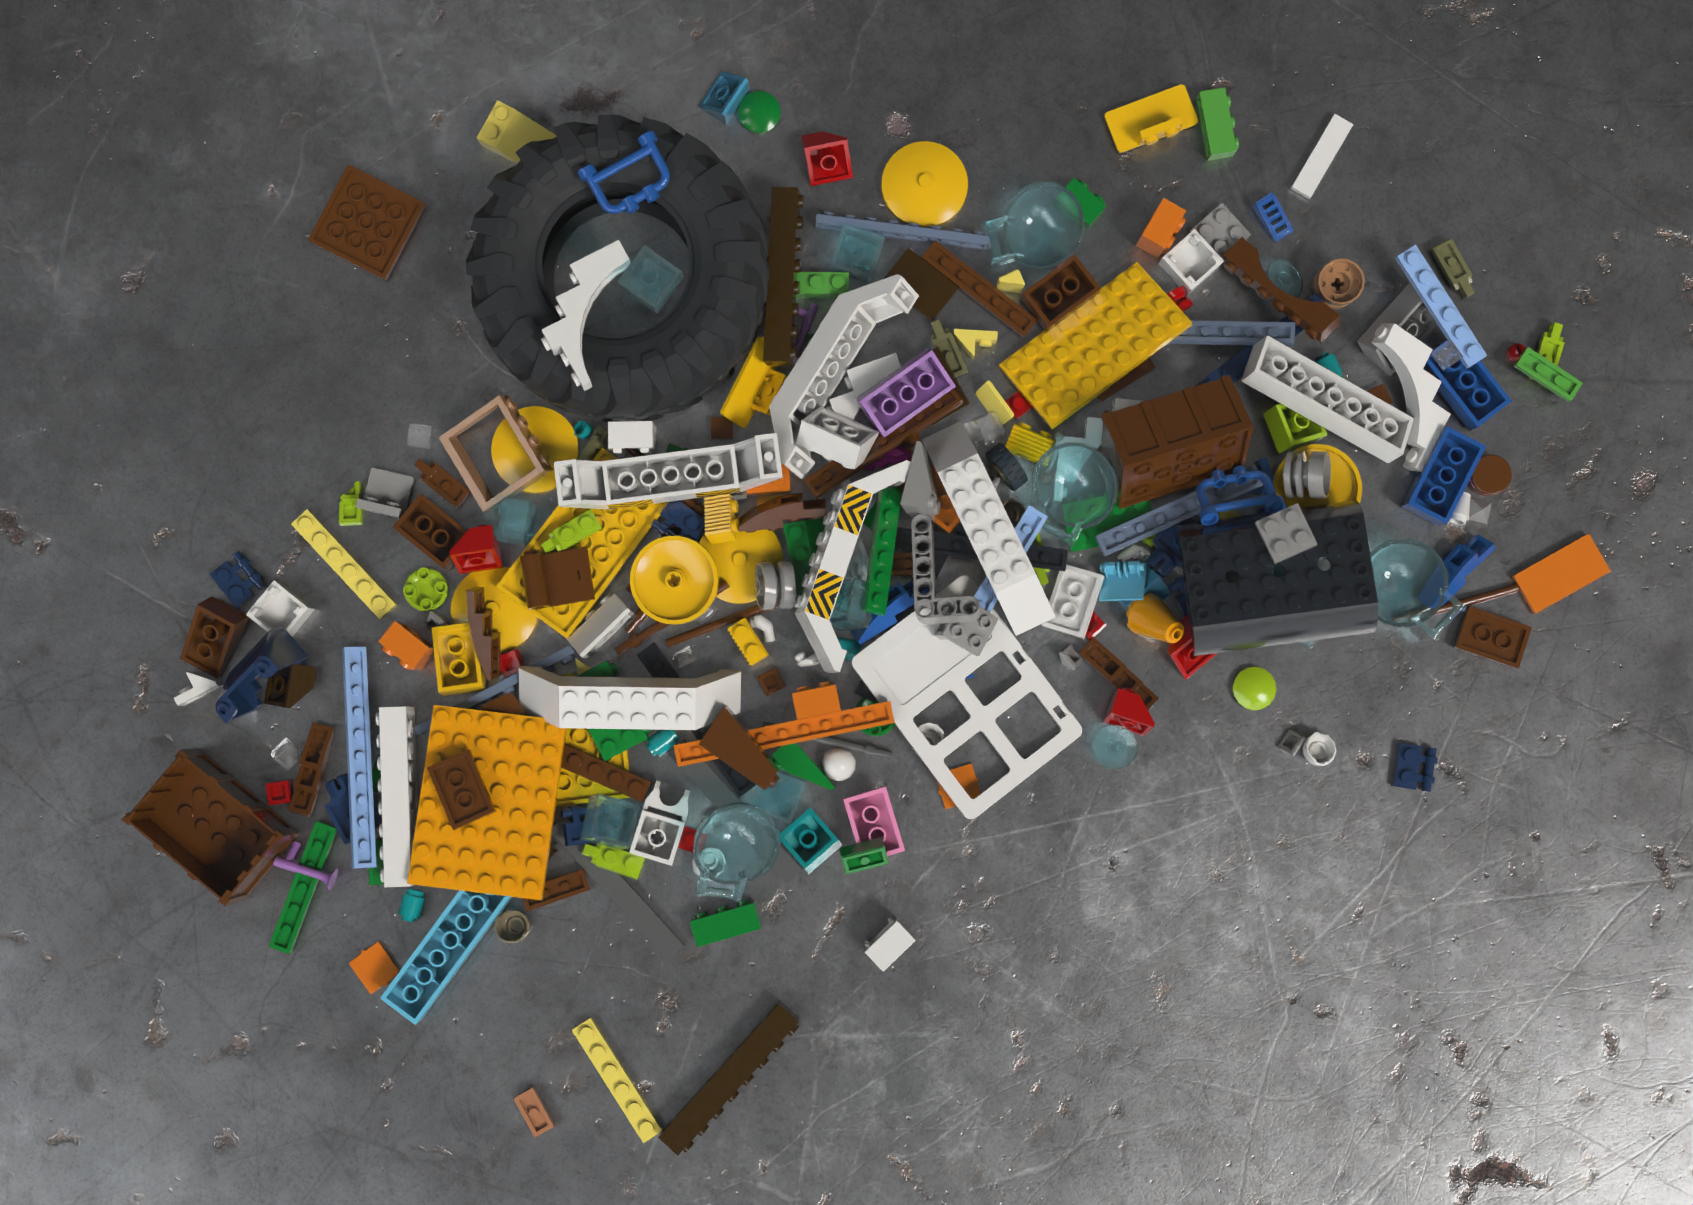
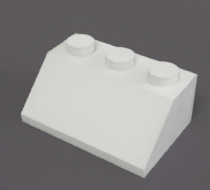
M821 406L801 421L796 444L803 446L807 451H814L822 455L825 459L841 463L845 468L855 469L864 462L879 432Z
M615 593L612 596L608 594L600 602L602 606L597 611L594 609L590 611L584 618L586 622L581 626L578 625L567 639L582 658L589 659L634 615V612Z

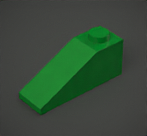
M797 743L783 745L772 754L774 758L772 761L780 771L784 769L790 774L830 790L835 788L833 783Z

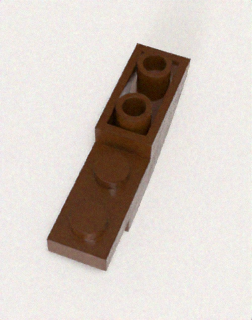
M803 493L789 494L771 499L754 507L739 518V532L752 533L765 529L775 531L783 528V520L787 519L789 521H797L800 518L819 519L822 516H826V499L803 500Z

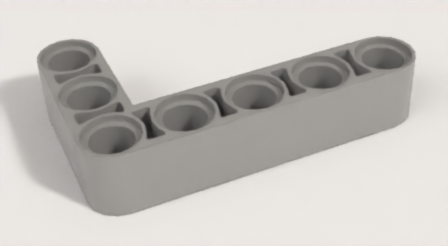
M916 515L912 520L911 528L914 609L917 619L922 624L976 621L981 615V608L977 598L973 596L936 598L933 527L927 515ZM920 524L928 525L925 530L917 529ZM921 545L929 546L926 551L918 550ZM922 566L930 567L927 572L922 573L918 571ZM923 587L930 588V591L926 594L919 593ZM969 605L976 607L975 611L971 613L966 612L965 608ZM945 607L954 608L950 614L942 612ZM924 608L931 609L928 615L920 614Z

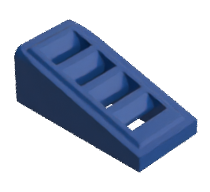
M1273 192L1252 206L1275 243L1294 231ZM1269 203L1271 206L1264 210L1263 206ZM1274 210L1276 214L1268 218L1267 214ZM1279 218L1280 222L1272 226L1271 222ZM1284 225L1285 229L1276 233L1275 230Z

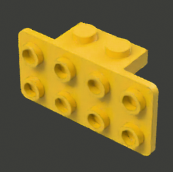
M1183 84L1108 111L1104 116L1119 153L1129 151L1144 144H1154L1160 138L1175 136L1179 131L1195 126L1198 123V117Z
M758 336L720 411L721 415L744 429L748 426L755 411L771 417L769 406L787 375L775 371L777 366H767L764 363V337Z

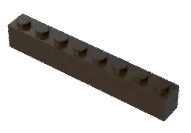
M772 187L768 256L770 280L768 281L763 361L767 366H793V360L797 358V347L794 346V338L798 337V325H795V316H799V303H796V294H800V281H797V273H801V259H798V251H802V238H799V230H803V216H800V209L804 208V195H801L798 187Z
M779 1001L662 1130L658 1138L677 1156L682 1151L686 1153L693 1146L694 1142L692 1140L698 1134L701 1137L709 1128L707 1123L712 1118L716 1120L724 1111L722 1106L727 1101L731 1103L738 1096L739 1092L737 1090L743 1084L746 1087L754 1078L752 1073L757 1068L761 1070L769 1061L767 1056L772 1051L776 1053L783 1046L784 1042L782 1040L788 1034L791 1037L799 1028L797 1025L799 1018Z

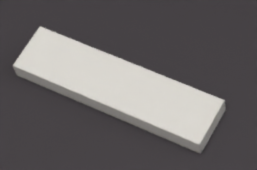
M1337 114L1333 115L1290 189L1307 199L1311 198L1353 126L1351 122Z

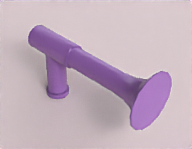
M809 303L807 309L799 307V316L804 318L794 345L797 347V358L793 360L794 363L801 356L803 344L817 311L818 305L814 303Z
M292 841L285 858L279 856L275 858L274 866L319 879L327 884L329 891L334 886L338 875V868L332 872H324L293 861L298 849L301 847V844L296 841Z

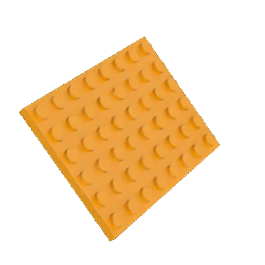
M434 705L407 884L543 900L566 728H558L541 717ZM470 749L496 812L453 830L427 767Z

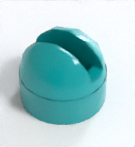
M583 420L578 421L574 426V435L580 439L590 438L589 435L593 432L592 426Z

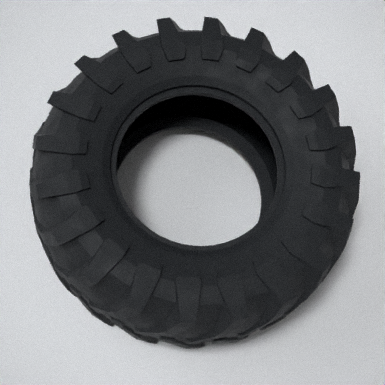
M598 115V125L575 121L554 127L557 137L541 141H531L516 151L521 160L515 166L497 173L487 186L493 192V195L474 215L470 230L477 232V235L466 258V273L472 276L471 303L476 318L479 319L484 328L483 333L490 347L508 368V371L526 385V388L559 409L598 422L653 421L662 418L663 414L687 410L703 399L702 396L725 384L735 371L733 366L738 365L752 349L757 337L756 328L761 324L766 311L768 281L770 280L769 255L764 230L756 208L739 177L726 163L718 158L708 145L688 133L683 136L666 123L643 117L642 123H638L621 115ZM654 131L658 138L655 144L669 169L670 179L667 186L658 192L660 195L658 199L650 203L644 199L638 203L640 208L635 212L652 216L664 222L681 237L689 250L688 279L680 299L672 310L660 321L644 330L626 335H604L584 329L582 335V355L585 369L592 384V388L584 391L581 385L576 386L570 375L574 371L570 365L565 366L560 356L561 353L554 356L552 350L547 351L541 341V338L544 337L542 329L561 320L555 309L558 303L555 295L554 277L556 264L563 247L581 226L599 216L608 214L599 205L587 181L582 182L577 172L590 164L594 165L597 172L641 149L642 147L637 139L646 132ZM651 154L598 184L608 202L615 205L624 198L638 193L644 187L658 182L661 174Z

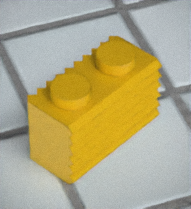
M1019 422V425L1014 423L1005 446L1012 454L1044 466L1055 440L1051 439V434L1044 431L1034 432L1031 430V426Z
M730 493L704 497L705 536L711 544H718L719 542L735 541L736 532H739V522L735 518V513L739 512L737 500H734Z
M746 618L728 628V632L733 636L732 639L740 647L739 650L744 654V658H747L746 661L749 662L750 666H754L769 656Z

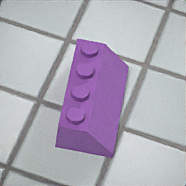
M925 349L855 400L880 434L886 437L956 386L934 352L930 349Z

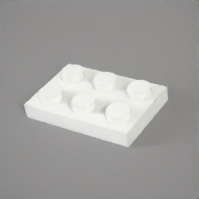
M1066 565L1065 572L1059 571L1049 601L1055 618L1043 623L1042 626L1084 639L1105 576Z

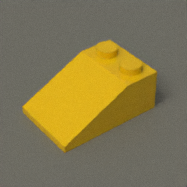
M469 622L432 627L438 693L444 697L487 689L486 676L477 657Z

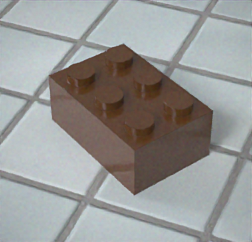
M1074 254L1024 291L1020 299L1042 328L1049 331L1097 295L1101 287Z
M422 493L419 494L393 526L396 531L440 567L448 571L454 565L449 551L468 531Z

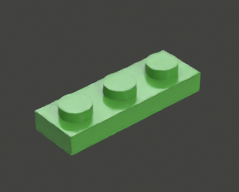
M1529 347L1523 350L1514 364L1515 368L1567 402L1572 401L1583 384Z

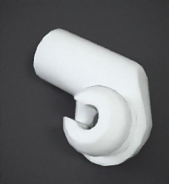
M1132 544L1118 554L1117 558L1121 563L1131 558L1147 561L1151 553L1147 547Z
M760 614L750 617V626L757 627L763 631L764 643L775 641L773 624L770 620Z
M802 651L795 656V660L798 662L797 665L800 667L814 666L820 663L815 653L807 657L806 653Z

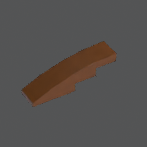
M474 587L466 591L471 636L486 679L492 680L501 675V632L492 631V610L484 609V587Z
M1094 637L1079 652L1116 690L1125 687L1134 690L1135 694L1140 695L1148 711L1159 700V697L1126 668L1127 666Z
M312 723L299 761L300 768L293 786L295 790L288 808L289 812L311 817L325 772L334 727Z

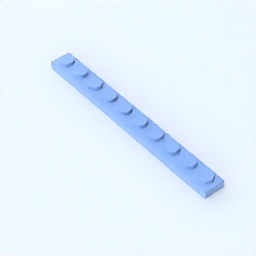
M343 647L352 869L376 867L367 654L366 647Z

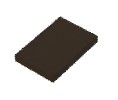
M909 248L883 278L885 279L896 274L901 275L919 295L912 307L930 322L935 320L959 290L958 286Z

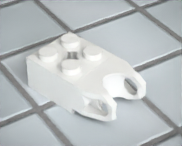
M656 781L653 791L645 800L629 853L672 866L688 815L687 800L690 791L685 789L682 798L676 805L667 806L661 802L659 797L661 782ZM656 831L660 832V836L663 837V841H658V844H654V840L650 838L651 834H655Z

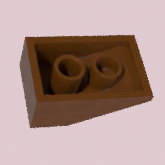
M212 596L197 604L180 659L219 679L244 634L249 617Z

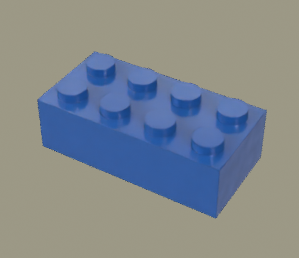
M1447 339L1432 350L1423 369L1441 381L1438 392L1469 431L1479 427L1512 402L1481 360L1466 369Z
M1448 426L1444 427L1422 472L1417 473L1401 507L1439 527L1448 524L1486 446Z

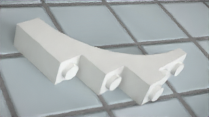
M619 240L570 264L571 273H569V277L576 287L556 297L558 305L555 306V309L561 320L542 329L544 337L541 338L545 349L547 351L552 350L554 356L561 353L560 356L565 366L570 365L574 373L570 374L576 386L581 385L584 391L592 388L582 355V335L586 318L593 302L602 289L617 275L631 267L630 259Z
M896 353L846 370L847 377H844L847 389H852V392L829 399L830 406H827V409L854 421L861 410L855 399L901 367ZM849 478L839 484L841 488L850 484Z

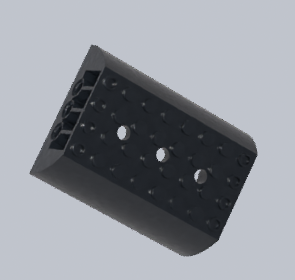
M1352 500L1301 507L1300 509L1317 542V546L1277 564L1273 563L1255 525L1256 521L1272 515L1269 512L1222 518L1210 526H1205L1201 522L1175 525L1194 656L1375 632L1378 623V598L1365 518L1359 502ZM1320 559H1327L1330 562V569L1326 571L1319 569L1318 561ZM1274 565L1282 566L1284 568V575L1281 577L1274 576L1271 568ZM1229 571L1236 572L1239 576L1238 581L1235 583L1228 582L1225 577L1226 573Z

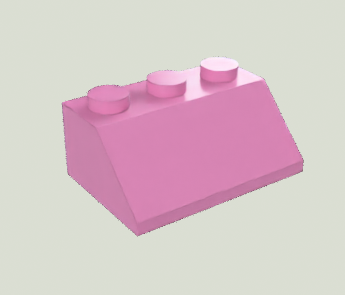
M886 786L843 798L856 843L882 837L887 856L905 851Z

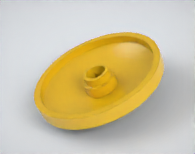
M920 141L908 144L892 155L883 171L881 189L887 208L899 221L906 225L908 223H917L921 225L920 227L929 228V226L943 225L957 215L966 199L968 178L963 163L952 150L939 143Z
M529 406L518 409L520 415L527 420L530 432L538 438L539 447L549 457L547 460L553 468L551 472L522 492L539 494L552 491L557 488L554 462L571 459L577 460L579 458L578 437L574 435V428L567 419L552 409L541 406ZM503 419L494 433L491 455L498 474L511 486L536 468L507 419Z
M1311 444L1295 450L1297 456L1300 451H1304L1307 461H1309L1313 451L1329 452L1331 481L1327 498H1311L1308 488H1306L1303 498H1298L1297 493L1294 498H1287L1283 483V468L1286 457L1281 461L1274 474L1273 487L1276 494L1283 497L1286 505L1285 508L1297 503L1301 508L1357 500L1360 504L1362 481L1356 465L1344 452L1329 445Z
M735 516V518H737L738 522H739V518H740L741 516ZM767 529L757 530L752 533L745 531L736 532L735 541L719 542L718 544H711L704 533L699 542L709 551L717 565L719 583L726 580L730 586L725 591L716 595V597L729 603L744 604L756 601V564L762 561H770L774 566L777 561L783 560V552L778 538L773 531H768Z
M666 536L650 542L636 556L630 572V587L635 602L650 618L665 624H683L697 619L712 605L719 587V574L712 555L703 545L683 536Z
M504 566L498 569L472 572L467 575L457 586L451 602L453 624L467 623L469 619L466 591L474 587H484V609L492 610V631L501 632V653L516 649L525 643L534 632L539 619L496 588L497 584L510 569Z

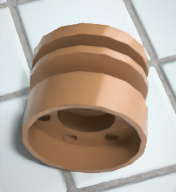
M1340 258L1332 260L1317 271L1312 279V294L1317 293L1322 301L1332 309L1343 308L1360 296L1364 289V274L1358 264L1349 259ZM1335 282L1336 285H1340V288L1336 290L1335 287L1331 286L1332 283Z

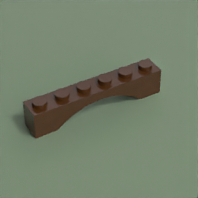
M1243 237L1223 254L1224 267L1229 273H1235L1240 277L1241 282L1245 286H1251L1256 290L1257 295L1261 299H1267L1272 303L1273 308L1277 312H1283L1287 315L1290 322H1295V326L1299 325L1303 328L1311 339H1316L1321 343L1340 325V315L1324 302L1299 299L1279 289L1264 272L1259 260L1258 249Z

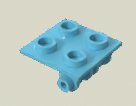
M1125 560L1124 563L1117 561L1116 564L1115 562L1105 561L1100 564V571L1103 572L1105 577L1101 586L1099 601L1143 600L1147 563L1140 560L1131 562Z

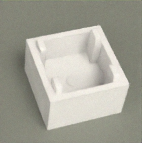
M1194 229L1170 250L1158 264L1179 287L1184 286L1186 295H1188L1218 269L1224 260Z
M653 421L608 422V448L613 454H617L618 458H624L626 454H630L624 448H637L645 456L657 453V427Z
M274 580L246 615L267 632L276 627H282L293 637L315 609L285 584Z
M889 917V924L870 942L867 939L864 941L866 943L864 952L883 972L916 941L914 935L897 917L893 920Z

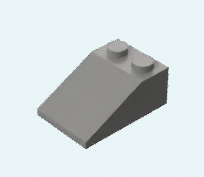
M917 441L900 505L908 516L915 517L919 514H925L931 521H934L935 515H938L940 512L941 503L939 502L929 454L922 442Z

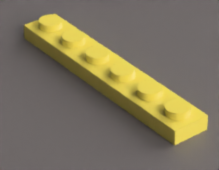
M306 509L291 523L380 620L397 606L394 600L310 510Z
M590 1017L573 1028L572 1032L642 1142L645 1143L663 1130L593 1018Z

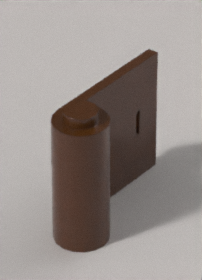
M587 547L544 555L537 553V550H528L520 557L528 610L595 600Z

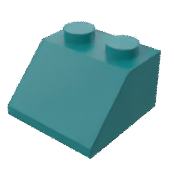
M811 807L777 836L808 874L842 846L838 838Z

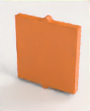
M972 763L950 770L971 799L981 794L978 785L979 779L975 776ZM937 781L938 793L942 796L945 809L955 807L956 805Z
M380 941L367 950H362L359 956L349 962V965L370 994L383 985L387 986L389 981L400 972Z

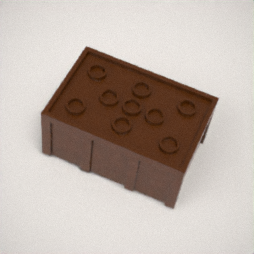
M1221 375L1220 379L1195 387H1188L1182 391L1156 399L1145 400L1139 404L1113 412L1104 411L1101 415L1103 428L1101 451L1098 454V460L1118 508L1122 509L1197 486L1203 479L1211 478V473L1215 470H1223L1224 474L1228 475L1233 474L1232 471L1237 466L1245 467L1254 426L1230 375Z
M180 749L174 756L176 757L175 760L133 810L126 813L121 820L127 825H132L153 843L152 846L158 851H163L187 871V875L192 880H197L219 898L218 901L223 906L244 901L272 868L275 858L277 856L281 857L301 832L202 749Z

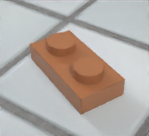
M534 1086L513 1098L534 1138L555 1126Z

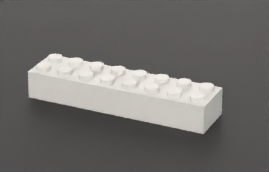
M1268 335L1253 346L1241 380L1243 383L1386 463H1390L1403 455L1414 421L1413 417Z
M411 706L379 707V712L376 713L377 726L380 725V734L377 735V747L380 748L377 767L378 770H381V779L378 780V791L382 793V801L379 802L378 808L379 814L382 815L379 834L380 837H383V846L380 847V858L384 861V869H381L380 874L381 882H384V888L413 886L412 884H407L418 814L416 731L413 728L416 726V709Z

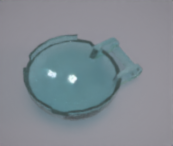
M1047 181L1035 182L1022 187L1010 198L1012 201L1005 211V216L984 223L985 229L988 230L993 253L992 266L1016 261L1024 267L1041 270L1054 268L1071 258L1079 248L1085 231V215L1081 204L1074 194L1058 183ZM1003 226L1004 241L1010 253L1003 256L996 229Z
M1068 442L1052 447L1040 457L1032 474V492L1035 493L1037 502L1041 506L1040 512L1045 515L1048 514L1058 523L1073 527L1074 529L1069 534L1047 521L1044 522L1041 528L1067 542L1066 545L1071 548L1077 541L1082 528L1095 527L1109 515L1118 497L1119 482L1112 462L1100 450L1085 443Z
M1412 539L1390 540L1377 546L1370 552L1378 598V620L1382 623L1396 627L1417 625L1432 639L1437 641L1440 638L1439 634L1460 611L1464 612L1467 608L1448 592V571L1443 560L1434 549L1426 544ZM1446 598L1453 606L1430 629L1423 622L1439 610Z
M734 802L713 809L703 818L694 835L692 847L695 864L700 871L696 887L697 897L708 895L729 898L733 902H740L746 882L753 881L763 874L765 876L777 860L781 844L779 829L769 814L755 805ZM709 879L722 884H735L733 890L708 887L707 885Z

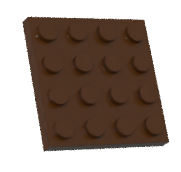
M348 164L308 241L387 281L426 204Z

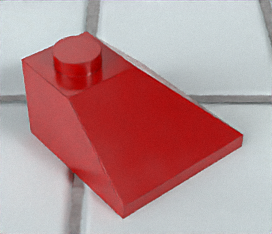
M823 131L801 135L811 186L853 178L847 137Z
M482 524L470 528L449 551L459 574L503 568L497 534L492 525Z
M1188 614L1180 620L1184 627L1182 638L1176 643H1170L1168 654L1185 680L1217 654L1194 656Z
M1125 687L1116 690L1104 716L1103 723L1145 736L1154 727L1155 722L1141 696L1135 694L1134 690Z

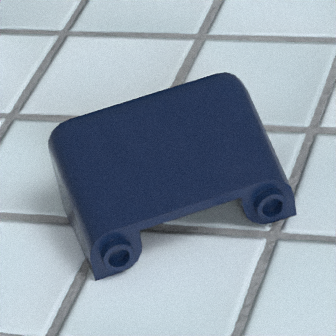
M276 627L268 631L228 674L215 706L217 714L225 724L257 710L263 704L261 700L258 701L257 697L258 692L262 689L256 681L259 676L263 678L272 677L278 670L292 664L298 665L308 657L287 630L282 627Z

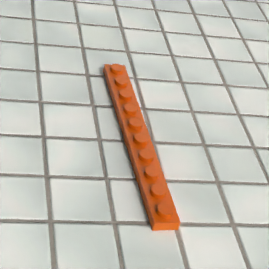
M891 701L750 729L748 731L764 750L895 723ZM701 740L673 745L678 767L719 758L700 746Z

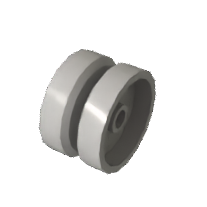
M780 560L774 566L770 561H762L756 564L755 593L757 604L761 611L772 610L776 604L780 609H792L794 607L796 583L791 561Z

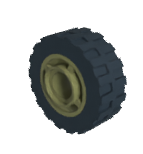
M999 442L985 453L996 474L1001 477V480L1013 492L1028 482L1025 471L1002 443Z

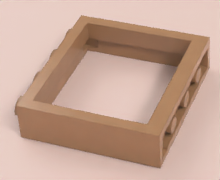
M498 395L439 437L483 512L495 510L553 470L547 460L549 457L539 447L538 438L530 432L527 420L520 415L516 402H513L509 395ZM499 407L536 469L493 497L457 436Z

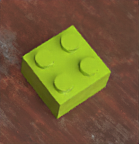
M1283 404L1275 405L1263 413L1279 454L1314 444L1328 435L1324 427Z

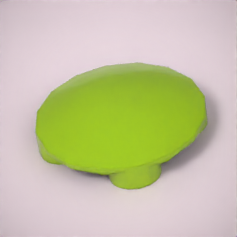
M423 567L415 570L408 576L403 593L407 602L413 608L419 611H431L444 603L448 593L446 579L440 572Z
M1249 667L1242 670L1232 684V691L1237 702L1249 710H1260L1270 705L1275 698L1277 690L1273 676L1260 667Z

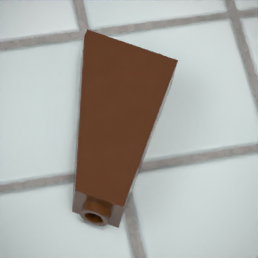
M723 707L699 745L762 789L766 790L769 786L773 788L780 779L777 776L780 771L779 768L733 711L728 707Z

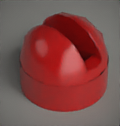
M1520 343L1509 346L1507 349L1508 358L1512 361H1517L1520 357L1519 351L1522 354L1526 347Z

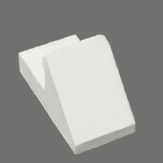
M186 672L192 686L180 690V695L174 697L177 706H186L224 685L222 681L194 672Z

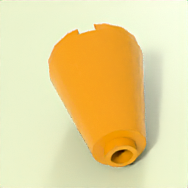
M1147 593L1148 595H1145L1143 600H1133L1126 616L1128 617L1127 627L1133 633L1168 643H1176L1182 638L1184 633L1183 625L1159 596Z

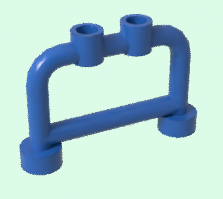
M654 131L646 132L637 139L642 147L641 149L597 172L594 165L590 164L577 172L582 182L587 181L604 211L611 214H617L625 210L628 214L633 213L640 208L639 202L644 199L648 203L655 201L660 197L658 192L667 186L670 172L655 144L658 138ZM651 154L660 171V180L644 187L638 193L624 198L618 204H610L598 183Z
M1244 466L1235 467L1232 471L1233 474L1225 475L1223 470H1215L1211 473V478L1203 479L1196 487V495L1202 509L1199 517L1201 523L1205 526L1213 525L1219 520L1217 512L1266 504L1268 512L1274 514L1286 507L1283 497L1276 494L1271 479L1266 473L1259 470L1246 471ZM1258 479L1262 482L1267 494L1210 505L1205 489L1211 486L1223 488L1226 484L1234 482L1245 484L1248 480Z

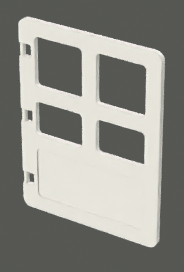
M964 575L936 594V598L974 597L979 588L969 576ZM945 607L942 612L944 614L948 607ZM924 608L920 614L928 615L931 609ZM994 608L990 613L998 617V621L980 656L973 655L949 640H940L935 637L934 633L939 624L920 623L914 611L855 655L851 664L879 703L891 701L895 720L894 724L962 815L967 819H975L1079 738L1082 734V727L1032 659L1023 650L1020 643ZM1001 651L1018 671L1021 678L988 705L983 706L966 684L965 678ZM1016 651L1025 660L1020 665L1012 655ZM947 691H952L968 712L969 719L936 745L932 746L915 725L913 718ZM1029 692H1033L1059 726L1060 731L1030 756L1023 759L998 727L995 720ZM1057 705L1065 714L1061 719L1053 710ZM981 731L1007 764L1009 771L976 798L971 799L945 765L944 758L977 732Z

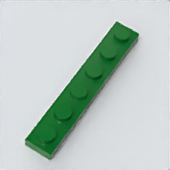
M888 486L878 491L862 611L879 616L886 615L902 489Z
M315 821L300 861L301 865L323 871L337 833L336 827ZM296 872L268 947L287 954L292 953L319 879Z

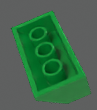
M824 518L783 525L789 557L795 574L797 596L802 594L804 587L801 584L805 574H809L811 555L813 553L816 554L818 545H816L817 537L820 532L823 533ZM841 588L835 605L844 604Z

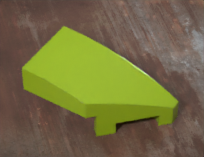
M356 481L346 494L343 493L340 496L339 524L341 526L363 525V510L356 507L357 499H362V486L360 481Z

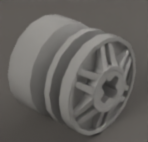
M1289 451L1283 468V483L1287 498H1294L1296 493L1298 498H1303L1306 488H1308L1311 498H1327L1331 481L1329 452L1313 451L1309 461H1307L1304 451H1300L1298 456L1295 451Z

